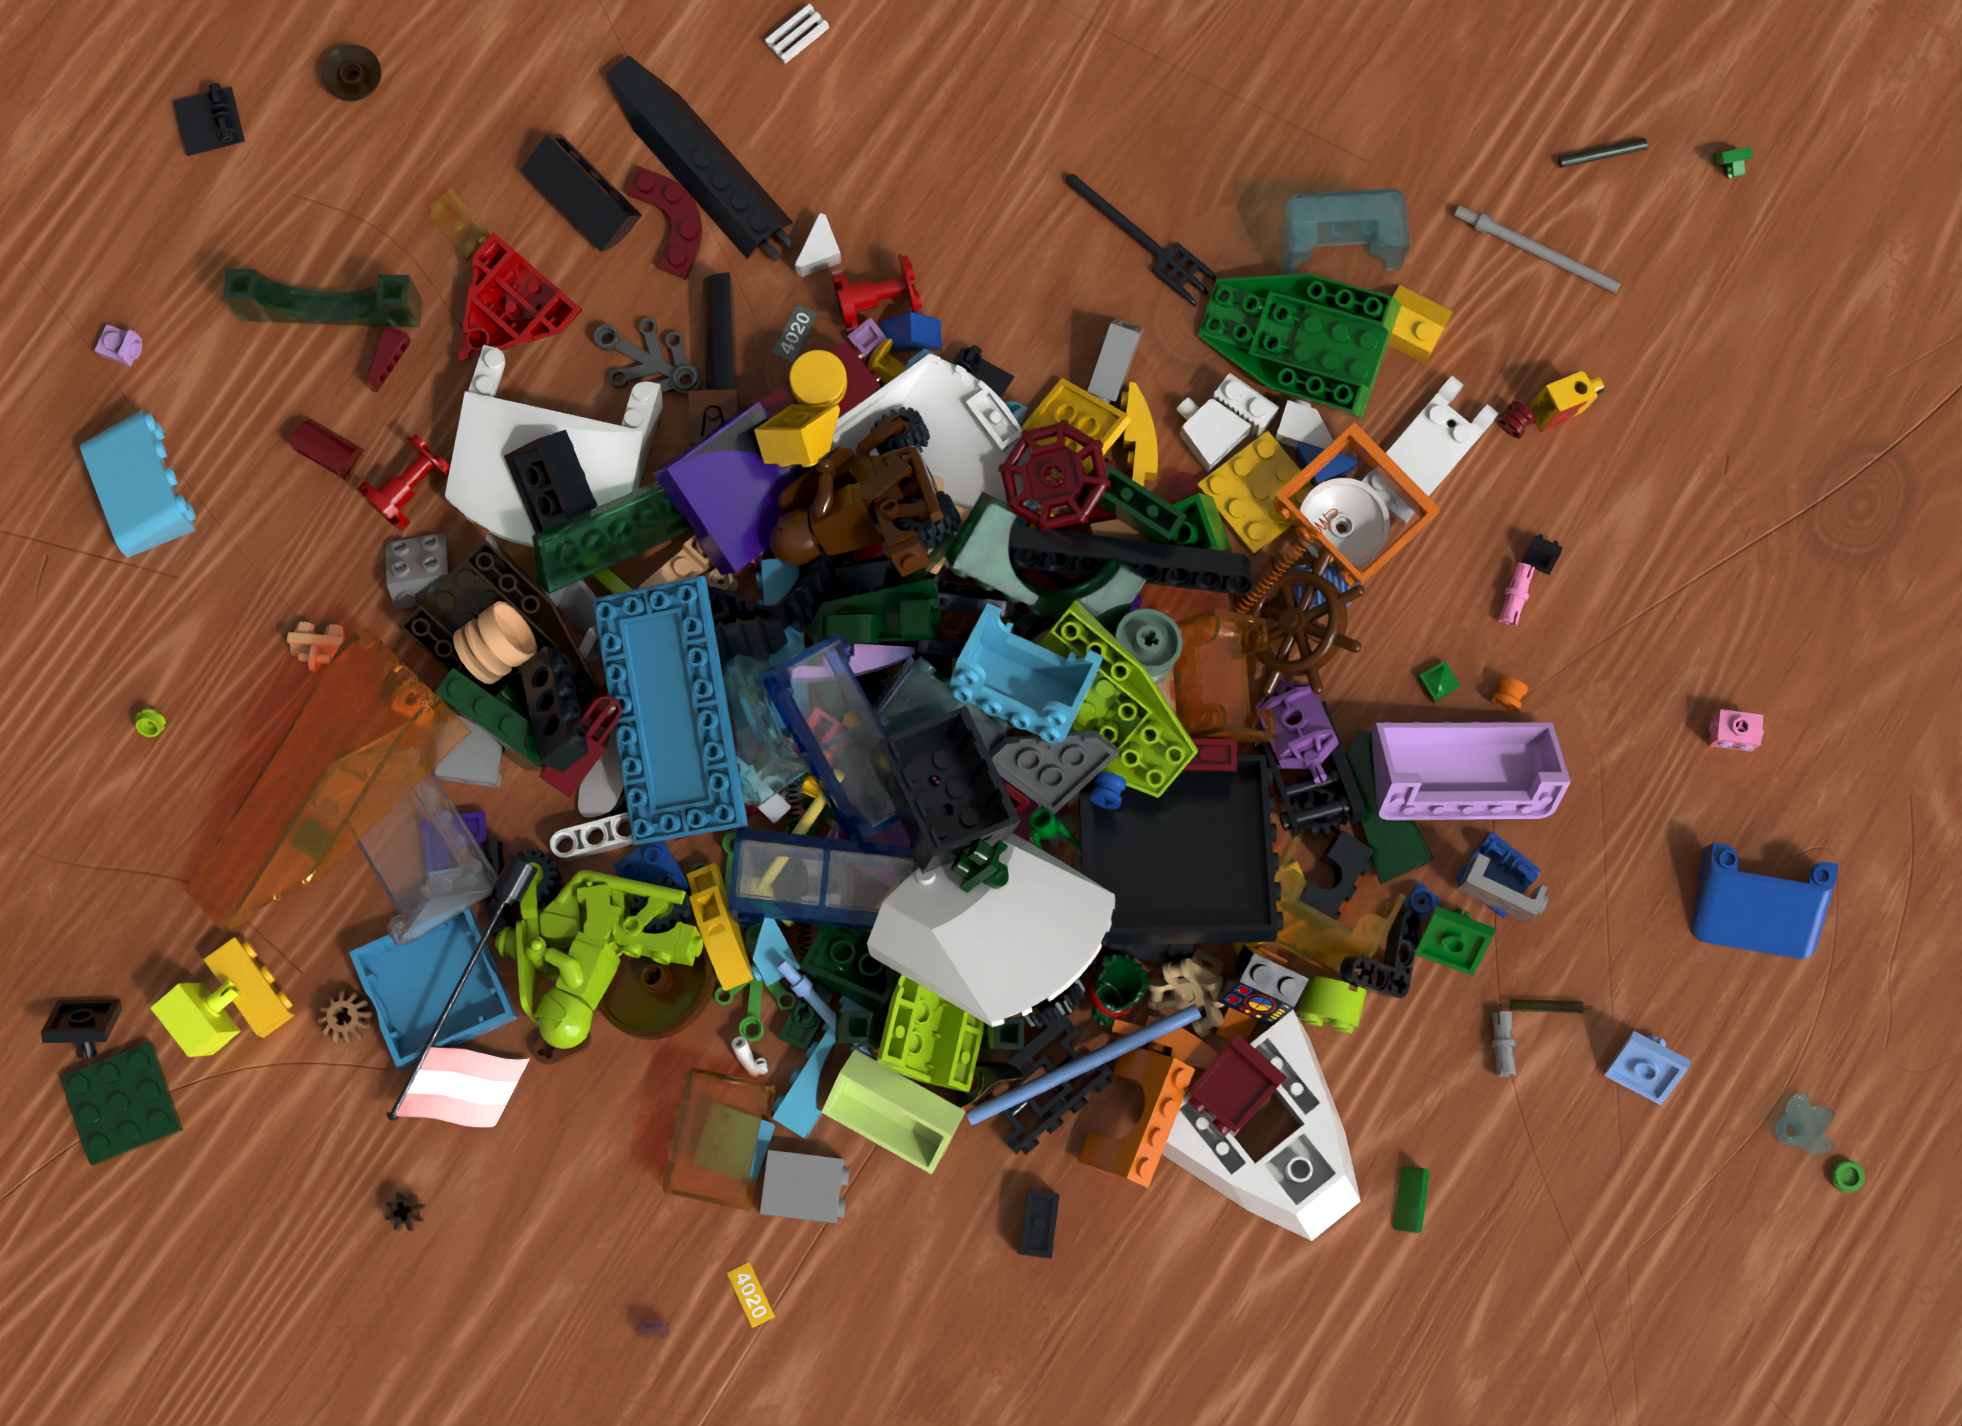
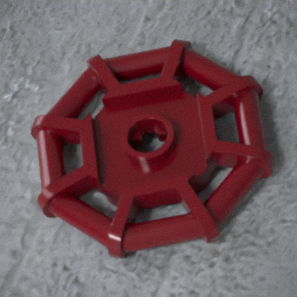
M1063 419L1060 423L1021 431L1020 438L1003 464H999L998 471L1001 472L1007 502L1005 508L1008 513H1015L1044 531L1083 522V524L1088 522L1090 513L1105 490L1111 486V481L1108 480L1102 451L1104 444L1100 439L1095 440L1069 424V420ZM1057 436L1055 443L1039 447L1035 443V441ZM1068 437L1084 448L1079 452L1072 451L1065 446V440ZM1029 446L1032 449L1030 459L1023 466H1016ZM1089 456L1092 459L1095 477L1086 476L1083 460ZM1053 468L1057 472H1061V477L1055 483L1051 480H1046V476L1051 474L1050 469ZM1016 474L1022 476L1024 491L1019 495L1017 494L1014 479ZM1085 484L1093 485V488L1079 507L1075 501L1076 498L1082 494ZM1031 498L1042 505L1041 515L1025 506L1024 502ZM1070 504L1074 510L1073 512L1050 517L1052 508Z

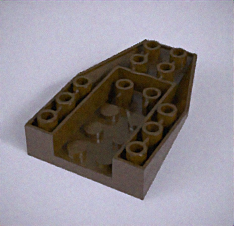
M489 533L399 626L447 671L451 668L456 669L492 696L504 684H508L526 702L527 699L520 670L521 665L512 667L511 672L502 676L495 683L485 684L465 667L457 654L453 642L456 630L466 625L472 619H478L479 614L496 602H505L513 607L529 625L536 640V653L545 646H548L557 652L564 653L571 663L570 669L576 686L575 691L580 708L600 688L555 603Z

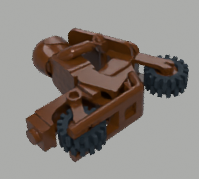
M900 407L899 412L892 409L890 410V415L887 416L884 413L881 416L882 421L876 420L874 423L875 427H871V433L858 443L855 455L847 446H838L782 491L778 498V505L783 514L778 516V523L773 527L770 534V547L778 560L785 564L800 566L809 563L821 555L824 550L828 555H835L871 547L884 541L881 543L882 549L887 559L893 560L902 577L931 564L928 553L925 550L927 545H929L930 549L936 548L937 542L940 543L947 535V538H949L954 530H959L958 524H961V518L951 497L945 494L944 491L938 490L935 479L921 455L923 452L921 446L927 447V440L930 439V434L917 410L914 411L913 408L909 407L906 411L905 407ZM876 448L879 455L870 456V452ZM955 542L950 548H955L958 543Z

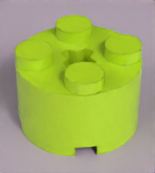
M1306 975L1309 980L1301 993L1296 1012L1300 1015L1299 1019L1304 1020L1306 1024L1322 1027L1323 1022L1329 1023L1330 1026L1335 1027L1334 1030L1353 1034L1354 1028L1359 1027L1367 990L1358 986L1357 991L1349 989L1350 983L1315 976L1313 980L1309 975Z

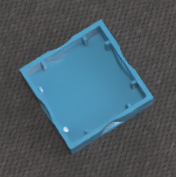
M467 901L429 916L410 929L386 935L349 952L363 988L376 1008L379 1026L394 1063L401 1070L416 1064L483 935L475 912ZM487 941L432 1047L455 1048L519 1019Z

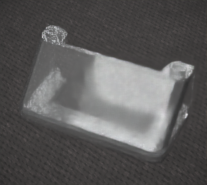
M396 745L341 752L310 801L322 819L330 822L344 821L393 902L400 915L392 917L387 924V930L396 946L413 943L493 892V886L498 879L497 874L420 750L411 745Z

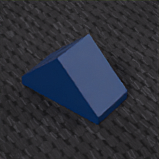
M907 312L881 322V331L888 339H892L890 352L922 351L924 348L929 351L942 350L941 320Z
M1299 441L1295 457L1302 470L1325 449ZM1338 454L1310 482L1316 487L1325 481L1343 478L1353 472L1358 459Z

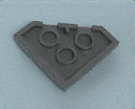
M1097 731L1069 732L1064 741L1056 743L1046 742L1038 735L1005 737L989 754L1001 777L1040 806L1050 809L1055 814L1119 755V751L1114 744Z

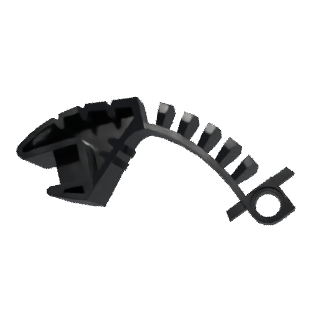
M824 550L821 555L809 563L803 564L797 581L789 592L775 605L758 604L721 588L712 586L708 588L722 676L733 675L734 672L750 671L754 666H758L768 659L770 654L776 653L788 644L784 631L787 627L791 626L802 634L806 630L805 619L811 622L821 603L832 601L836 576L835 567L841 566L842 561L852 560L854 551L828 555Z

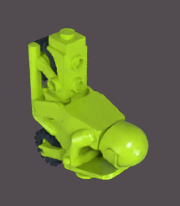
M527 849V855H524L522 851L517 852L519 859L537 867L538 871L521 903L516 900L514 901L521 908L523 920L516 922V930L512 926H506L503 931H499L495 947L499 950L500 956L508 957L510 955L512 959H518L519 993L522 1008L534 1023H538L541 1036L551 1046L560 1049L572 1048L579 1045L587 1037L591 1028L593 1011L613 979L621 961L618 957L622 953L633 958H640L641 955L651 957L655 962L665 965L673 962L693 966L695 957L700 956L703 949L702 936L697 928L688 925L689 922L687 921V918H692L693 915L690 898L678 882L675 883L673 879L668 878L667 882H665L663 877H657L658 883H654L652 879L646 883L591 870H580L561 890L562 884L559 880H562V875L548 854L545 855L538 849L536 853L533 849ZM550 896L555 898L552 902L548 899ZM630 905H632L631 908L634 911V913H632L633 916H631ZM556 948H570V950L566 954ZM541 974L544 978L556 982V987L551 988L547 994L544 993L543 998Z

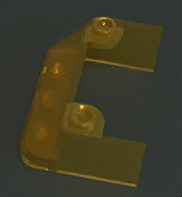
M1295 836L1284 846L1279 856V871L1274 872L1275 882H1280L1281 901H1276L1277 911H1282L1283 931H1278L1275 943L1341 978L1340 966L1345 957L1362 956L1369 959L1373 957L1386 938L1406 896L1400 893L1390 900L1381 917L1375 914H1367L1358 920L1354 929L1345 926L1298 900L1304 889V880L1299 872L1287 866L1301 838ZM1355 969V972L1360 975L1361 970Z

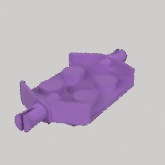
M1281 676L1271 697H1264L1255 709L1281 768L1309 769L1314 782L1321 783L1317 772H1319L1322 781L1327 779L1321 763L1336 748L1339 742L1318 695L1311 691L1309 683H1286ZM1292 716H1302L1300 723L1296 725L1287 724V721Z

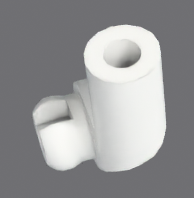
M738 1036L733 1039L731 1045L734 1053L748 1074L752 1077L766 1074L768 1072L766 1059L763 1057L754 1059L745 1037Z

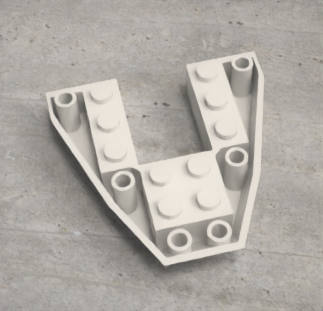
M1292 1010L1250 1043V1045L1287 1077L1274 1090V1094L1298 1122L1300 1127L1254 1163L1230 1133L1226 1136L1220 1133L1211 1124L1215 1119L1206 1111L1202 1115L1198 1113L1187 1102L1190 1097L1185 1095L1162 1154L1247 1211L1313 1241L1361 1202L1345 1130L1310 1038L1295 1011Z

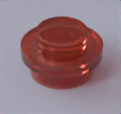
M1179 472L1170 479L1168 492L1174 500L1180 502L1197 494L1198 482L1190 473Z

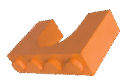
M1136 1048L1119 1056L1113 1074L1133 1084L1142 1086L1145 1094L1143 1114L1136 1127L1128 1135L1120 1139H1109L1089 1132L1078 1162L1098 1172L1149 1188L1195 1068L1175 1058L1141 1048Z

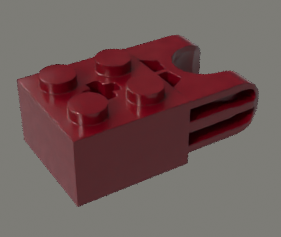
M607 685L598 689L581 713L583 727L587 735L586 741L589 753L563 773L542 762L539 765L542 767L539 777L569 798H571L606 750L611 736L609 733L621 716V703L615 697L608 695Z

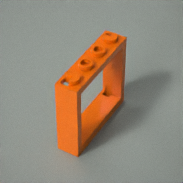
M1354 422L1275 495L1272 502L1275 505V512L1283 520L1289 519L1296 527V533L1303 541L1307 542L1302 535L1313 541L1306 531L1316 536L1310 527L1317 531L1319 530L1289 499L1349 445L1420 517L1361 573L1323 534L1317 533L1319 538L1313 537L1315 542L1312 544L1318 549V556L1322 549H1329L1332 552L1329 564L1332 563L1340 571L1338 572L1339 577L1348 586L1365 584L1424 529L1441 510Z

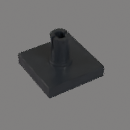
M120 999L58 1000L41 1031L42 1043H75L76 1056L83 1059L84 1052L86 1058L94 1057L97 1054L95 1042H107L122 1011Z

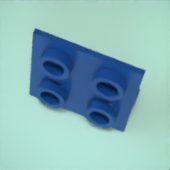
M1491 832L1454 880L1460 883L1469 862L1479 853L1490 858L1483 876L1520 894H1523L1529 885L1535 881L1541 869L1494 832ZM1486 904L1493 911L1499 914L1502 918H1504L1507 915L1506 913Z
M665 840L646 843L613 865L619 877L646 883L650 879L654 883H658L657 877H663L665 882L670 878L675 883L678 882L687 894L690 892L689 882L685 879L680 865L677 864V860L673 857Z

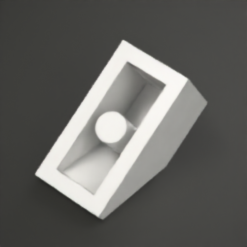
M1302 400L1287 401L1275 437L1276 441L1279 444L1297 449L1299 441L1326 449L1334 440L1317 409L1311 408L1309 403Z

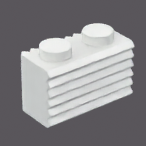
M1231 373L1226 376L1213 395L1214 400L1251 425V435H1256V438L1264 434L1275 419L1279 409L1277 405Z

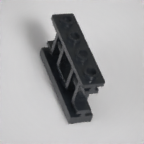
M1067 1016L1047 1027L1006 1062L1018 1068L1023 1074V1078L1016 1079L1011 1083L1014 1088L1020 1086L1042 1066H1045L1050 1072L1080 1058L1069 1044L1080 1035V1032L1073 1026ZM1063 1032L1068 1034L1059 1045L1069 1056L1058 1066L1055 1067L1046 1055L1036 1063L1033 1061L1036 1055ZM1104 1063L1085 1072L1084 1074L1087 1078L1096 1070L1101 1074L1069 1101L1065 1097L1074 1088L1066 1081L1060 1084L1064 1089L1042 1108L1030 1098L1002 1111V1114L1016 1129L1004 1141L1016 1155L1021 1151L1027 1155L1040 1143L1036 1138L1045 1130L1049 1134L1053 1133L1064 1123L1061 1117L1071 1110L1075 1114L1087 1104L1088 1101L1085 1099V1096L1092 1090L1099 1093L1112 1082L1109 1076L1113 1073V1070ZM1007 1080L999 1081L990 1086L983 1095L972 1103L975 1106L984 1103V1099ZM977 1087L968 1095L973 1094L976 1091ZM1029 1106L1039 1118L1050 1110L1053 1115L1019 1143L1016 1138L1025 1129L1016 1117Z

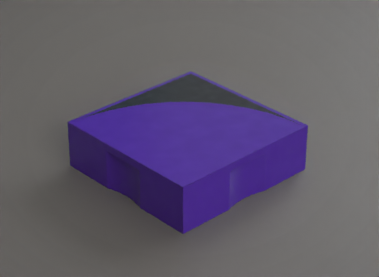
M760 402L744 406L715 427L703 441L691 448L685 449L653 473L676 509L692 526L698 542L721 576L737 572L770 547L771 531L778 523V516L783 514L778 505V498L784 489L805 473L801 464H792L785 467H779L778 464H764L754 429L768 421L770 417Z

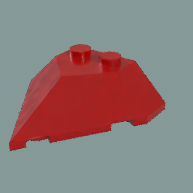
M494 232L473 255V274L471 285L469 284L462 330L464 336L458 362L480 357L483 345L505 350L563 333L582 311L576 303Z

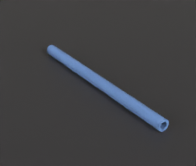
M1194 1003L979 1104L965 1113L971 1125L977 1124L1200 1019L1201 1015Z

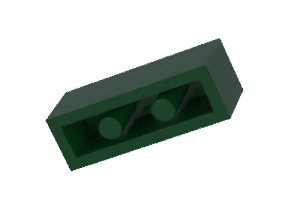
M1108 465L1106 471L1108 480L1111 481V486L1105 490L1097 505L1153 542L1168 544L1187 515L1111 465Z

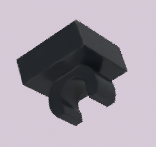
M1542 534L1534 535L1521 563L1531 565L1536 570L1550 575L1563 547L1559 546L1558 541L1552 543L1543 539Z

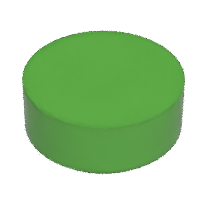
M1842 1161L1832 1168L1830 1179L1838 1191L1851 1193L1858 1191L1863 1186L1865 1174L1858 1163Z

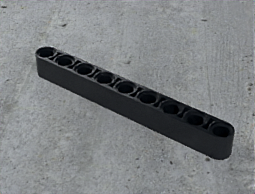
M1003 523L988 524L982 530L983 558L986 562L994 565L1235 595L1248 592L1253 585L1250 560L1246 555L1240 553L1050 529L1044 531L1034 527Z

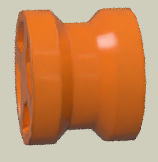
M1501 676L1498 681L1499 689L1493 694L1491 701L1504 709L1515 712L1520 711L1522 706L1521 698L1527 694L1528 686L1519 680Z

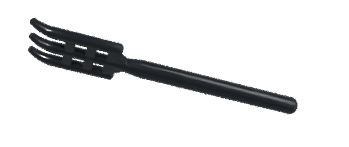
M1075 174L1067 176L1066 183L1145 249L1157 256L1158 265L1152 268V272L1193 306H1197V302L1183 288L1188 281L1205 295L1208 294L1204 285L1193 275L1199 269L1216 282L1218 278L1210 268L1178 242L1173 245V249H1162L1156 241ZM1179 252L1183 257L1179 262H1176L1173 258ZM1189 261L1193 266L1187 271L1183 266ZM1167 264L1172 267L1168 274L1162 271ZM1177 273L1183 276L1178 282L1172 279Z

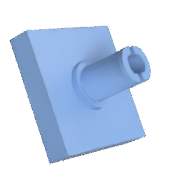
M1633 1031L1608 1065L1604 1076L1662 1105L1689 1069L1691 1060L1666 1048V1042L1662 1038L1657 1043L1658 1036L1651 1035L1645 1037Z

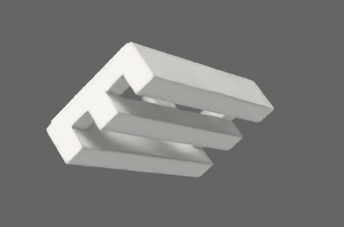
M809 3L766 38L765 44L786 64L828 30L829 24L825 20L823 21L821 15L815 12ZM810 16L809 19H807V20H806L804 23H802L798 28H796L793 32H791L787 37H785L782 41H780L777 45H775L779 40H781V39H782L784 36H786L790 31H792L795 27H797L801 22H803L806 18H808V17ZM816 23L818 25L785 53L782 52L785 47L799 38L813 24Z

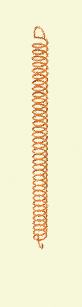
M1335 508L1330 509L1326 514H1323L1328 523L1319 518V521L1323 524L1325 528L1314 522L1318 529L1321 531L1319 532L1313 527H1310L1316 534V536L1311 534L1309 531H1306L1313 541L1308 539L1306 536L1302 535L1309 545L1305 544L1303 541L1298 539V541L1304 547L1303 549L1297 544H1294L1296 548L1300 551V553L1290 548L1297 558H1295L1288 552H1286V554L1290 557L1292 562L1286 559L1284 556H1282V558L1285 560L1288 566H1286L1278 560V562L1284 570H1282L1276 565L1274 566L1281 575H1279L1272 569H1270V571L1274 574L1276 579L1270 576L1268 573H1266V575L1269 577L1272 583H1270L1262 577V579L1268 585V587H1266L1258 581L1259 585L1263 588L1264 591L1254 586V588L1259 592V596L1255 592L1250 590V592L1254 595L1256 600L1250 597L1248 594H1246V596L1249 598L1252 604H1250L1242 598V600L1248 608L1244 607L1242 604L1238 602V604L1245 613L1234 607V609L1239 613L1240 617L1234 614L1232 611H1230V613L1234 616L1236 621L1230 618L1228 615H1226V617L1230 620L1232 625H1230L1222 619V621L1228 627V629H1226L1218 623V625L1221 627L1224 633L1220 632L1214 627V629L1221 638L1210 632L1211 635L1215 638L1216 642L1210 639L1208 636H1206V638L1211 642L1212 646L1206 643L1204 640H1202V642L1206 645L1208 650H1206L1198 644V646L1202 649L1204 654H1202L1194 648V650L1200 656V658H1198L1190 652V654L1193 656L1196 662L1192 661L1188 657L1186 658L1189 660L1193 667L1189 666L1187 663L1182 661L1189 671L1185 670L1180 665H1178L1176 669L1180 667L1184 671L1190 672L1189 667L1194 668L1193 663L1198 664L1197 659L1202 660L1201 655L1206 656L1205 651L1210 652L1209 647L1214 648V644L1212 642L1218 643V640L1216 638L1222 639L1221 634L1226 635L1225 630L1230 631L1229 626L1234 627L1233 622H1238L1236 617L1242 618V615L1240 613L1246 614L1245 609L1250 610L1249 605L1254 606L1253 601L1258 602L1256 596L1262 597L1260 591L1262 593H1266L1265 588L1270 589L1269 584L1274 585L1272 579L1278 581V577L1276 575L1282 576L1280 570L1282 572H1286L1285 567L1290 568L1288 562L1294 564V560L1292 558L1298 560V556L1296 555V553L1298 555H1302L1301 550L1306 551V547L1304 545L1310 547V543L1308 542V540L1314 543L1315 541L1313 537L1319 538L1317 533L1323 534L1320 528L1327 530L1325 524L1331 526L1330 521L1327 519L1325 515H1327L1331 510H1336L1337 516L1338 510Z

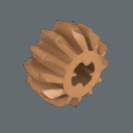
M340 991L339 1001L332 995L328 996L327 999L331 1006L321 1005L319 1008L322 1012L327 1013L326 1016L318 1018L319 1024H328L323 1028L322 1034L325 1036L332 1034L331 1041L334 1043H338L342 1038L346 1045L351 1044L352 1034L358 1040L363 1039V1035L359 1030L361 1028L370 1030L371 1025L365 1023L364 1019L373 1017L372 1012L363 1011L369 1005L368 1001L361 1000L358 1002L359 994L355 992L348 998L345 991ZM341 1013L351 1016L349 1023L339 1019Z

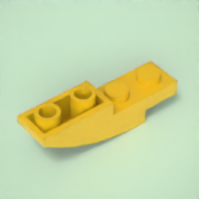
M1129 382L1128 392L1122 391L1120 409L1126 410V414L1129 415L1131 422L1118 438L1123 439L1122 449L1134 450L1128 451L1127 469H1132V480L1144 487V480L1156 481L1158 468L1157 439L1151 413L1144 396L1136 383Z
M714 862L688 873L687 878L692 893L689 898L709 958L723 990L727 991L753 980L739 925L734 921L719 866Z

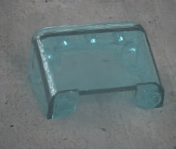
M738 654L727 662L722 670L744 803L759 807L813 766L808 754L803 753L799 756L791 748L795 744L793 738L782 735L765 693L771 687L769 681L775 677L771 665Z

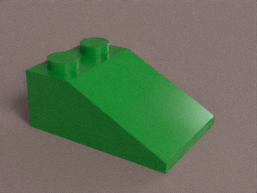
M1198 493L1172 505L1187 516L1168 543L1169 545L1233 553L1212 496Z

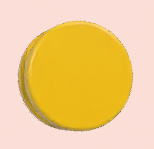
M824 350L808 351L799 356L791 367L789 374L791 391L799 404H838L843 399L847 390L846 371L843 363L834 354Z

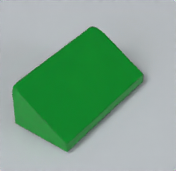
M1403 1167L1401 1169L1393 1225L1395 1230L1415 1234L1422 1232L1430 1176L1429 1169Z

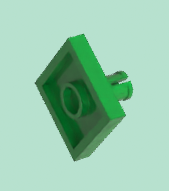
M1435 906L1417 944L1415 955L1474 976L1494 936L1495 927L1471 919V914L1466 910L1462 916V909L1460 908L1449 911Z

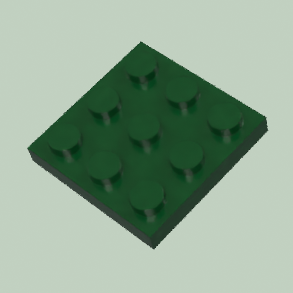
M152 1042L142 1044L60 1077L91 1166L98 1165L183 1131Z

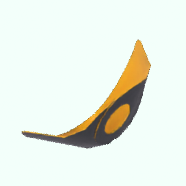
M976 1062L971 1086L977 1077L978 1087L971 1095H968L969 1092L957 1091L956 1106L964 1110L965 1106L977 1100L990 1086L999 1081L1021 1079L1023 1074L1018 1068L1006 1062Z

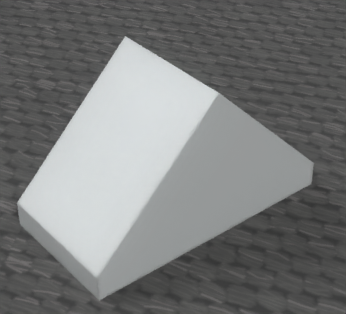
M819 214L795 264L796 273L801 277L842 263L840 250L825 214Z

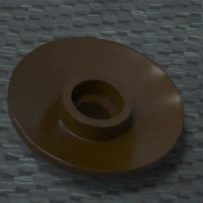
M345 45L332 51L324 61L322 80L328 92L337 99L349 102L359 101L371 95L378 87L381 80V66L375 54L369 49L360 45ZM352 74L359 75L357 79L353 81L349 80V77Z

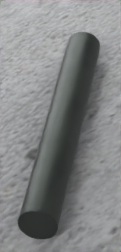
M1646 138L1559 156L1558 163L1560 168L1647 150L1648 144Z

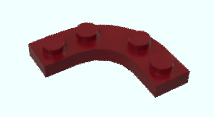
M638 166L627 190V195L663 211L671 221L672 226L670 239L658 264V268L663 272L687 280L702 243L703 227L698 207L692 196L679 183Z

